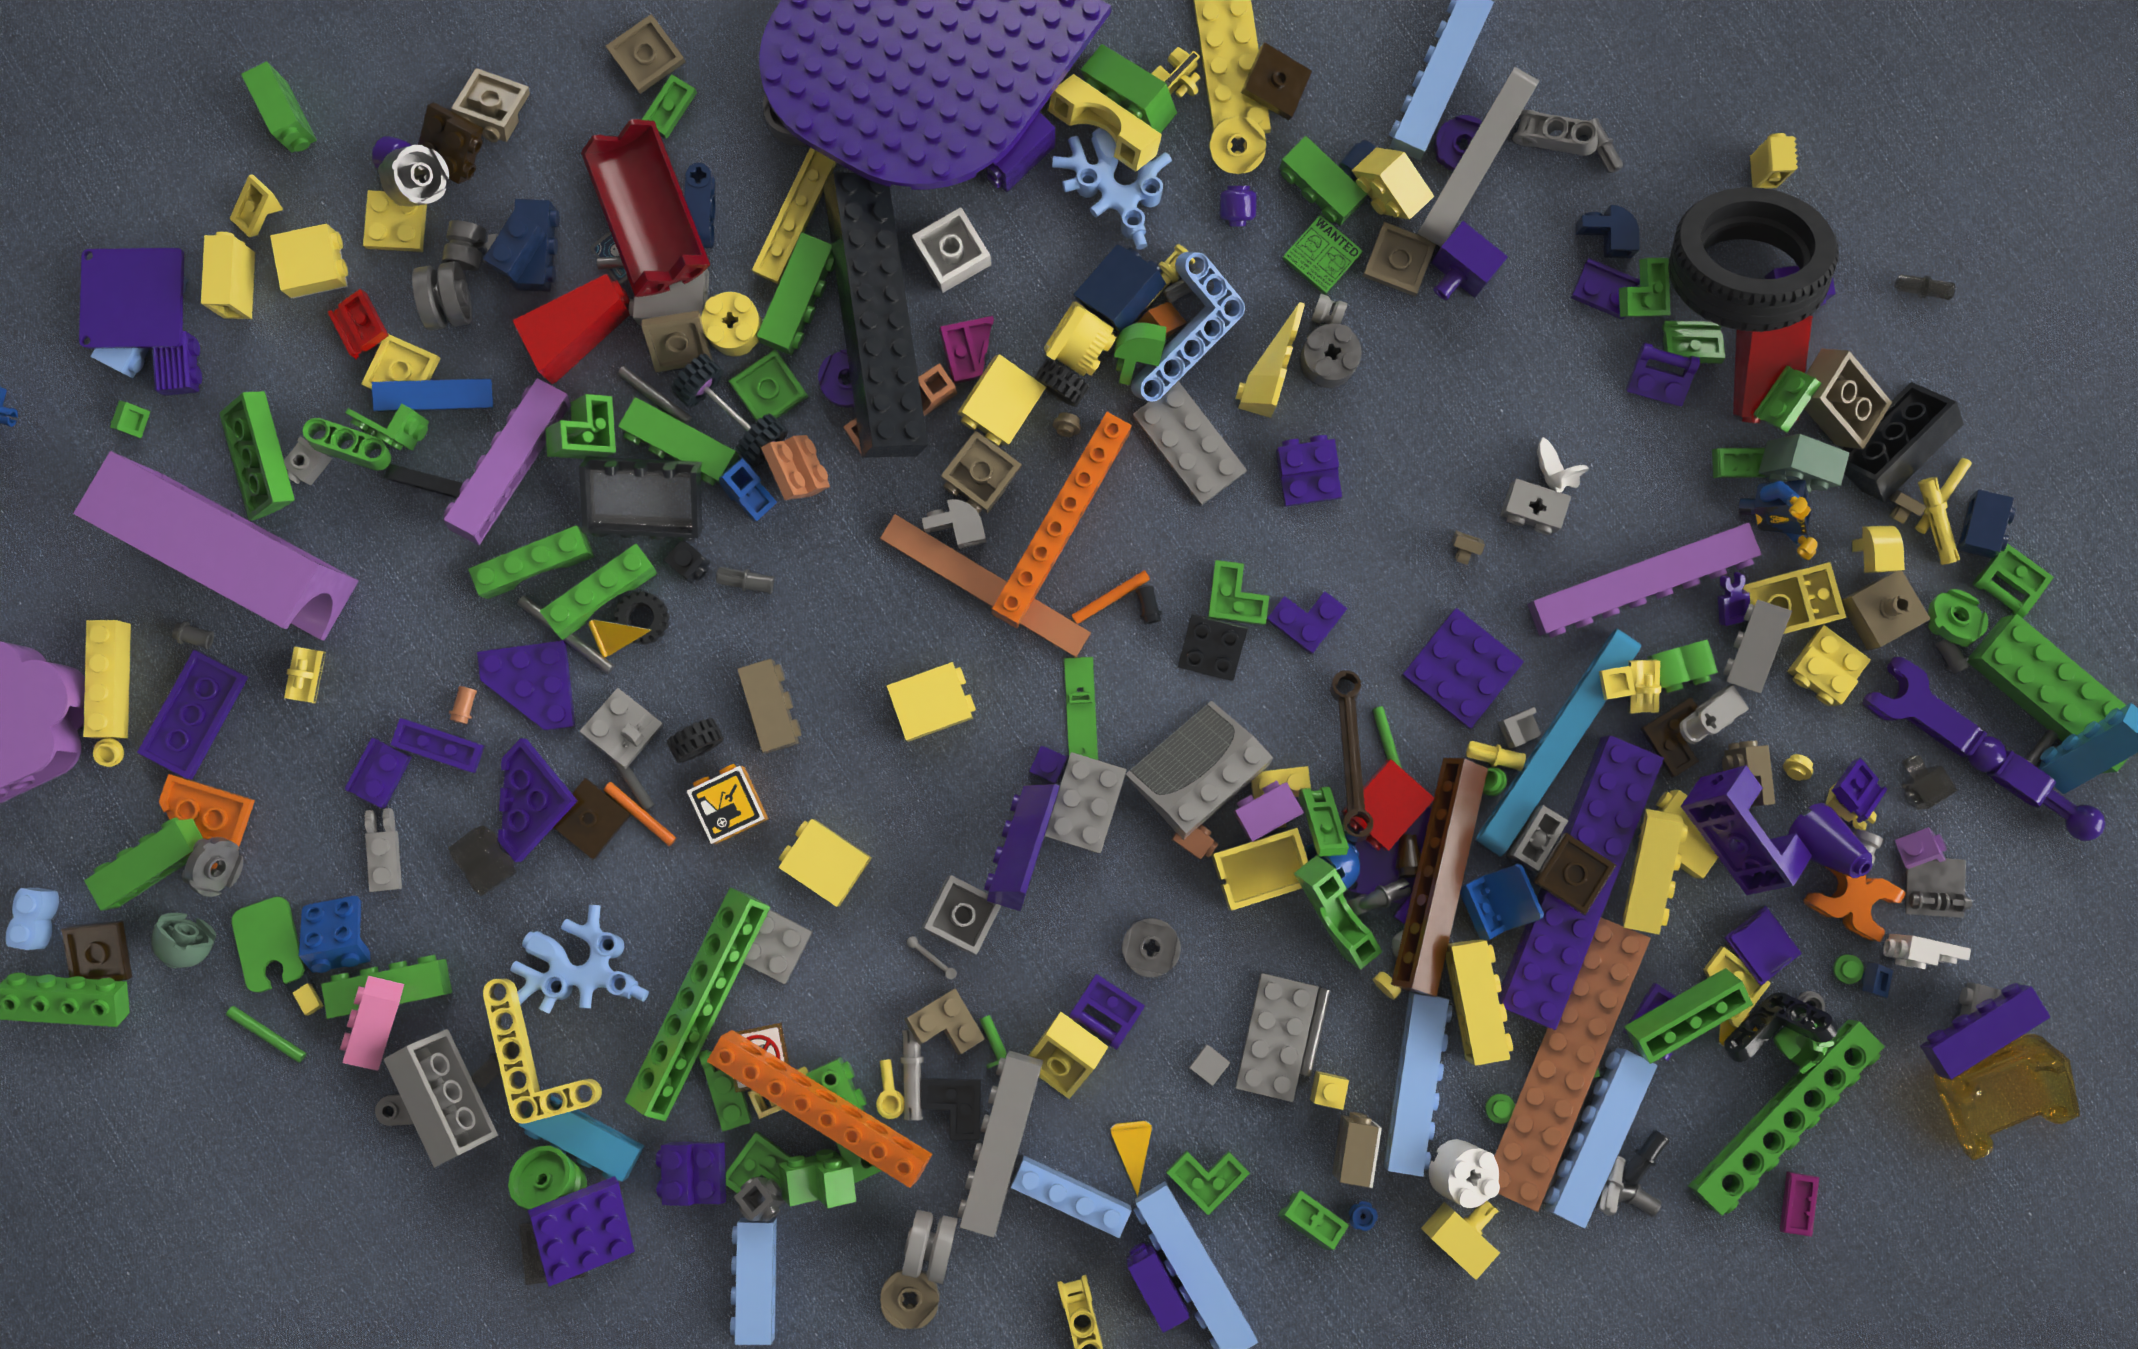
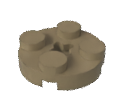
M903 1269L897 1270L888 1277L882 1287L880 1298L882 1313L890 1324L899 1329L922 1328L934 1318L938 1310L940 1299L936 1282L928 1281L927 1272L923 1270L917 1278L902 1275ZM906 1291L908 1293L915 1292L917 1294L915 1297L917 1304L909 1303L906 1306L903 1303L905 1299L903 1293Z

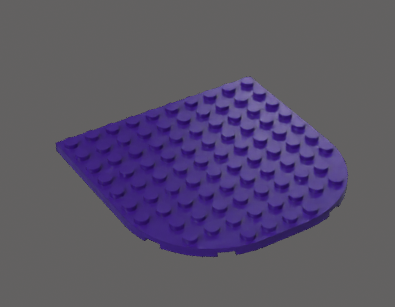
M781 0L772 13L761 40L759 52L761 81L771 109L783 122L784 127L810 148L870 181L891 187V184L911 187V190H930L948 187L976 177L977 172L988 167L990 164L995 165L1010 152L1111 13V5L1102 0Z

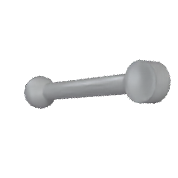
M911 936L907 939L908 947L916 948L943 970L948 979L956 977L957 972L955 968H948L922 947L916 937Z

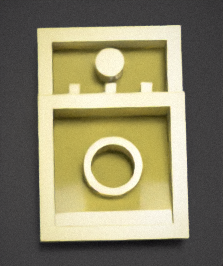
M1831 562L1745 584L1743 590L1750 592V604L1755 605L1758 599L1792 610L1784 634L1846 618Z

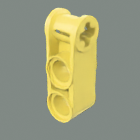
M1083 1275L1080 1280L1068 1283L1057 1282L1074 1348L1082 1349L1085 1345L1092 1344L1097 1349H1103L1087 1276ZM1079 1315H1086L1091 1321L1086 1327H1078L1074 1323L1075 1318Z

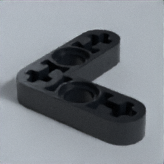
M1778 992L1767 997L1727 1037L1724 1047L1733 1061L1743 1062L1751 1058L1782 1026L1819 1043L1832 1040L1837 1035L1838 1028L1828 1013L1786 993ZM1807 1014L1803 1019L1794 1021L1798 1015ZM1762 1023H1765V1024H1766V1025H1765L1762 1029H1760V1030H1757V1031H1754V1030H1753V1029H1754L1757 1025H1759V1024H1762Z

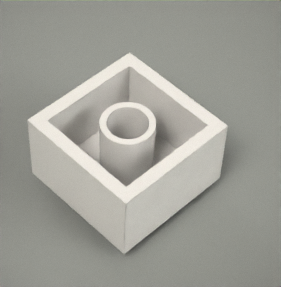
M961 207L912 235L914 247L942 293L991 265V256Z

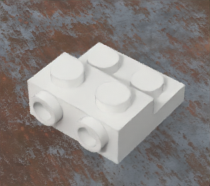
M1889 934V939H1886L1883 946V954L1886 957L1895 958L1896 965L1925 969L1926 964L1938 966V962L1957 964V959L1969 960L1971 952L1970 948L1900 934Z

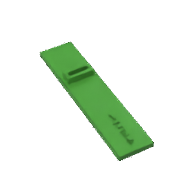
M1093 657L1064 658L1069 756L1073 752L1098 760ZM1077 688H1083V692H1077Z

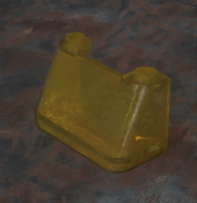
M2037 1034L2020 1036L1952 1080L1939 1077L1937 1073L1934 1074L1936 1090L1964 1153L1972 1161L1985 1157L1992 1152L1994 1144L1990 1135L2035 1116L2041 1115L2045 1120L2055 1124H2063L2081 1116L2070 1059Z

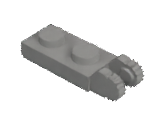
M385 808L383 811L385 832L377 831L376 814L373 810H367L364 816L365 829L367 831L365 838L369 892L402 889L398 831L395 828L393 809Z

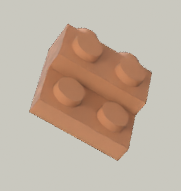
M807 435L792 436L785 441L769 442L761 447L784 500L811 497L830 487L828 474L825 468L820 465L816 456V447Z

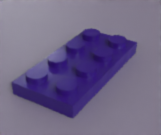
M193 650L137 753L186 779L192 780L244 687L248 676L200 651Z

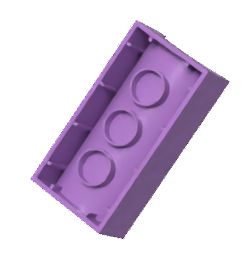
M112 451L108 453L73 513L284 629L293 624L324 641L359 581L166 475Z

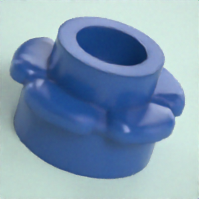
M1366 1201L1352 1205L1349 1210V1222L1355 1229L1368 1231L1373 1228L1378 1219L1376 1209L1372 1208V1205ZM1362 1213L1366 1215L1364 1219L1360 1218Z

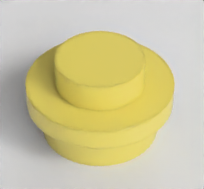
M104 738L95 744L93 757L98 764L113 767L123 760L124 749L117 740Z
M1791 755L1783 764V769L1787 775L1794 780H1807L1813 774L1812 761L1803 755Z

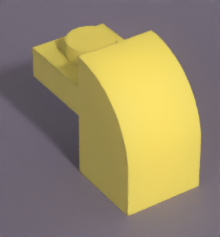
M1895 526L1862 527V538L1852 540V552H1863L1864 573L1905 570L1903 541L1899 530Z

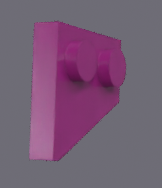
M993 316L945 325L939 328L950 375L954 384L979 379L982 376L990 331L994 321Z

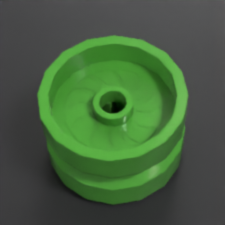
M538 1146L525 1152L516 1161L511 1170L508 1183L511 1198L525 1211L587 1187L586 1176L580 1166L560 1149L552 1146Z

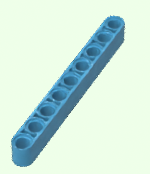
M1618 628L1610 634L1526 760L1522 771L1518 772L1475 839L1477 842L1499 857L1508 850L1606 702L1603 697L1599 671L1629 666V661L1635 658L1642 644Z

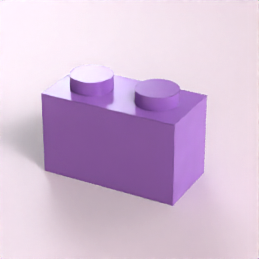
M1276 780L1262 788L1264 794L1254 799L1251 794L1237 802L1239 808L1233 812L1250 842L1304 813L1287 782L1280 785Z

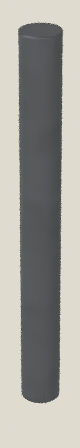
M523 595L517 604L555 633L541 614L540 610L542 608ZM574 633L564 639L565 642L606 674L613 670L614 664Z

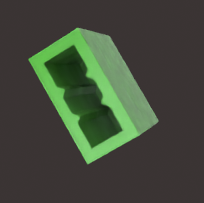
M267 61L241 74L270 133L291 153L303 151L311 143L317 141L288 82Z

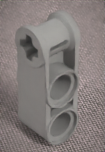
M1527 109L1522 110L1519 115L1520 124L1518 131L1513 134L1512 138L1513 142L1521 146L1538 147L1581 156L1592 154L1598 146L1597 129L1592 122L1544 114ZM1555 130L1563 131L1559 136L1550 135ZM1582 135L1591 136L1587 141L1578 140Z
M1733 684L1712 695L1711 699L1698 706L1692 714L1681 721L1680 732L1687 742L1694 744L1701 741L1708 734L1718 733L1749 709Z

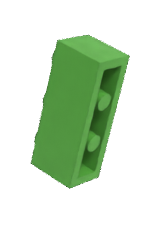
M1307 136L1281 161L1279 169L1283 178L1290 184L1295 183L1302 190L1301 193L1310 203L1315 202L1322 209V214L1332 223L1336 222L1339 226L1363 204L1367 193Z

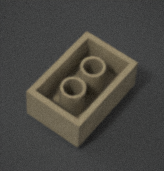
M1822 348L1806 373L1816 378L1822 384L1804 409L1836 446L1864 449L1892 404V401L1850 351Z

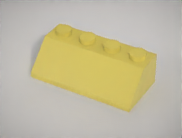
M1483 939L1448 943L1445 958L1465 1060L1475 1066L1510 1060L1509 1052L1513 1051V1043L1510 1034H1505L1503 1022L1507 1021V1013L1504 1004H1499L1497 992H1501V983L1498 974H1493L1491 964L1495 962L1493 946L1488 945L1487 940Z

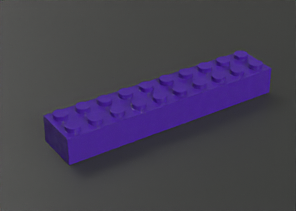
M1611 735L1600 738L1562 835L1568 833L1617 866L1586 915H1582L1540 888L1537 899L1544 916L1538 921L1526 924L1502 983L1501 992L1498 993L1499 1004H1504L1507 1011L1553 1030L1557 1029L1664 757Z

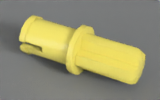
M1470 741L1466 749V756L1468 758L1491 763L1492 767L1500 765L1522 771L1526 760L1525 753L1503 749L1499 744L1491 746Z

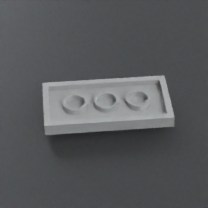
M1179 381L1159 400L1149 401L1132 414V417L1200 506L1247 472V469Z
M1260 973L1236 1080V1089L1290 1102L1294 1101L1318 986Z

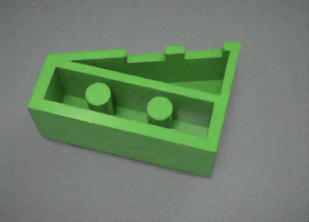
M1103 44L1099 46L1081 68L1086 83L1159 133H1162L1177 114L1169 89L1164 81Z

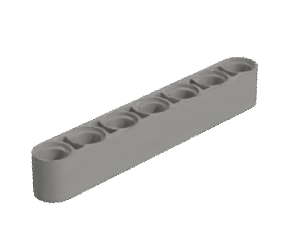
M1514 67L1417 233L1418 235L1439 247L1446 242L1540 80Z

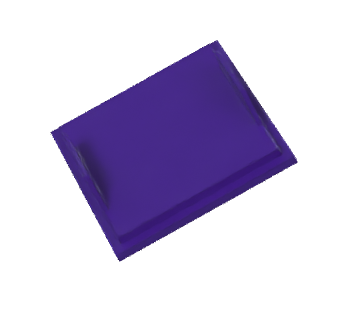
M1767 906L1761 908L1724 937L1759 986L1763 985L1802 954Z

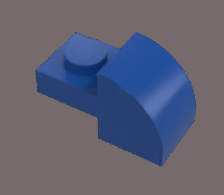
M741 458L719 477V482L729 498L735 500L755 522L770 510L777 501L760 483V477Z

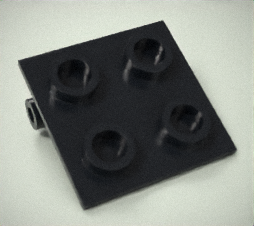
M1191 614L1178 668L1234 681L1248 628Z

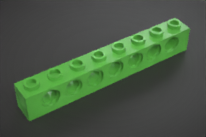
M732 887L729 888L625 1099L626 1103L642 1115L666 1122L769 912L770 906L757 898Z
M1848 1019L1839 1028L1837 1035L1831 1040L1834 1042V1045L1828 1047L1825 1057L1805 1074L1798 1071L1688 1185L1712 1211L1721 1216L1732 1212L1739 1203L1738 1199L1745 1192L1752 1191L1758 1185V1178L1765 1171L1772 1170L1779 1163L1780 1155L1785 1150L1795 1147L1800 1140L1799 1136L1805 1129L1814 1127L1820 1120L1819 1115L1826 1108H1831L1839 1101V1094L1846 1087L1853 1086L1860 1079L1859 1073L1866 1066L1873 1065L1880 1058V1052L1885 1046L1860 1021ZM1851 1048V1050L1853 1051V1058L1849 1063H1847L1845 1061L1844 1055L1845 1052ZM1831 1069L1833 1079L1830 1083L1826 1084L1824 1075L1826 1071ZM1811 1090L1813 1100L1810 1104L1806 1105L1804 1095L1807 1091ZM1791 1111L1793 1120L1791 1124L1785 1126L1783 1121L1784 1115ZM1771 1132L1773 1141L1769 1146L1765 1147L1763 1138L1767 1133ZM1751 1153L1753 1158L1752 1164L1744 1168L1743 1158ZM1731 1175L1732 1184L1729 1188L1724 1189L1722 1181L1725 1176Z

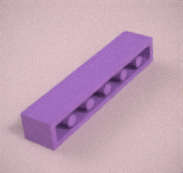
M538 378L532 386L526 387L522 395V402L517 409L513 408L510 411L506 420V426L502 432L498 431L491 442L492 447L488 453L479 458L475 467V473L471 479L467 478L460 488V495L455 503L451 502L446 508L443 520L450 531L477 545L481 544L545 446V428L562 420L571 406L567 393Z

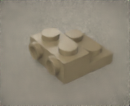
M476 68L451 107V111L482 127V134L487 140L491 142H497L498 140L507 142L519 122L518 113L530 95L529 86Z
M975 431L942 473L941 478L945 482L943 487L955 497L960 493L967 498L968 501L966 503L973 506L978 514L982 510L988 514L1005 492V488L1021 469L1022 464Z
M1757 740L1728 744L1729 750H1724L1725 756L1722 759L1723 770L1726 771L1747 765L1763 787L1751 806L1775 804L1769 745L1758 746Z

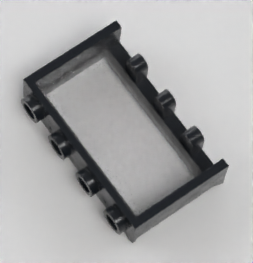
M586 456L579 466L582 533H592L596 537L619 534L623 538H634L640 535L649 536V538L655 540L666 537H678L681 541H691L698 538L703 529L701 499L702 462Z

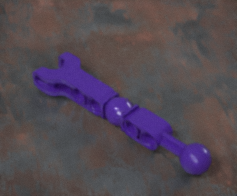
M1893 657L1887 666L1888 672L1895 677L1899 684V691L1896 697L1891 699L1879 692L1866 694L1862 700L1863 705L1880 719L1886 721L1906 719L1962 758L1968 757L1969 763L1975 769L1987 772L1986 775L2025 803L2039 808L2042 804L2065 819L2066 830L2072 837L2080 841H2091L2103 833L2106 823L2104 815L2098 808L2084 804L2076 806L2054 791L2053 788L2056 785V781L2023 757L2015 754L2012 750L2006 751L2005 746L1999 739L1986 736L1987 733L1981 730L1980 727L1933 695L1929 688V679L1926 672L1902 657Z

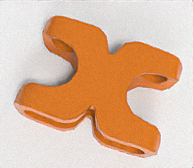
M1825 867L1837 878L1838 886L1836 892L1829 897L1821 893H1807L1803 900L1804 904L1825 917L1843 918V924L1849 931L1869 941L1881 942L1885 930L1873 921L1871 915L1872 905L1879 899L1888 903H1901L1905 897V892L1883 878H1866V875L1852 878Z

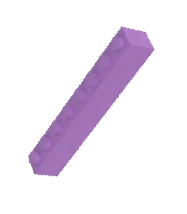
M1746 523L1542 597L1527 605L1539 636L1548 633L1549 637L1553 638L1566 633V626L1575 624L1576 628H1580L1593 623L1592 617L1602 614L1605 619L1620 613L1619 607L1629 604L1630 609L1646 604V597L1656 595L1657 599L1673 594L1672 588L1682 585L1685 590L1701 584L1699 580L1701 577L1709 575L1712 580L1728 574L1726 568L1736 565L1737 570L1754 564L1753 558L1762 554L1750 524Z

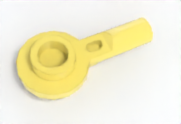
M891 1059L881 1060L883 1092L878 1096L876 1108L882 1117L894 1119L904 1112V1096L895 1090Z

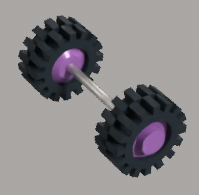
M699 355L697 359L694 358L691 364H687L683 371H680L679 377L673 381L674 384L671 385L670 391L688 408L698 405L700 400L703 401L708 394L747 430L744 437L739 440L735 451L752 467L761 465L766 459L761 447L769 442L783 441L786 438L788 429L771 413L758 419L757 423L752 426L745 422L712 391L718 385V381L721 380V375L724 374L723 369L708 355Z

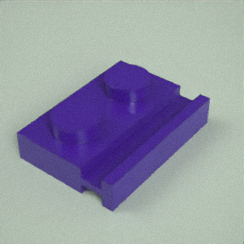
M1588 258L1573 290L1571 299L1623 320L1625 317H1620L1619 288L1638 287L1640 279Z
M371 738L344 790L385 809L412 757L376 738Z
M1860 757L1850 763L1831 791L1850 813H1856L1858 816L1856 820L1858 823H1861L1870 817L1888 789L1885 786L1881 788L1878 785L1879 779Z

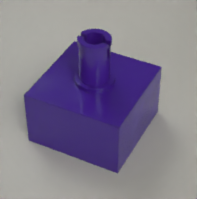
M1462 221L1441 246L1431 262L1445 274L1433 291L1438 297L1447 301L1456 288L1460 286L1476 298L1497 273L1508 256L1466 222Z

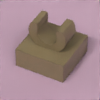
M1896 490L1889 497L1890 500L1897 503L1889 516L1903 524L1909 517L1910 512L1921 516L1927 507L1899 490Z
M1457 530L1452 539L1453 546L1458 547L1455 556L1456 561L1466 565L1470 560L1471 554L1481 555L1485 546L1483 539Z

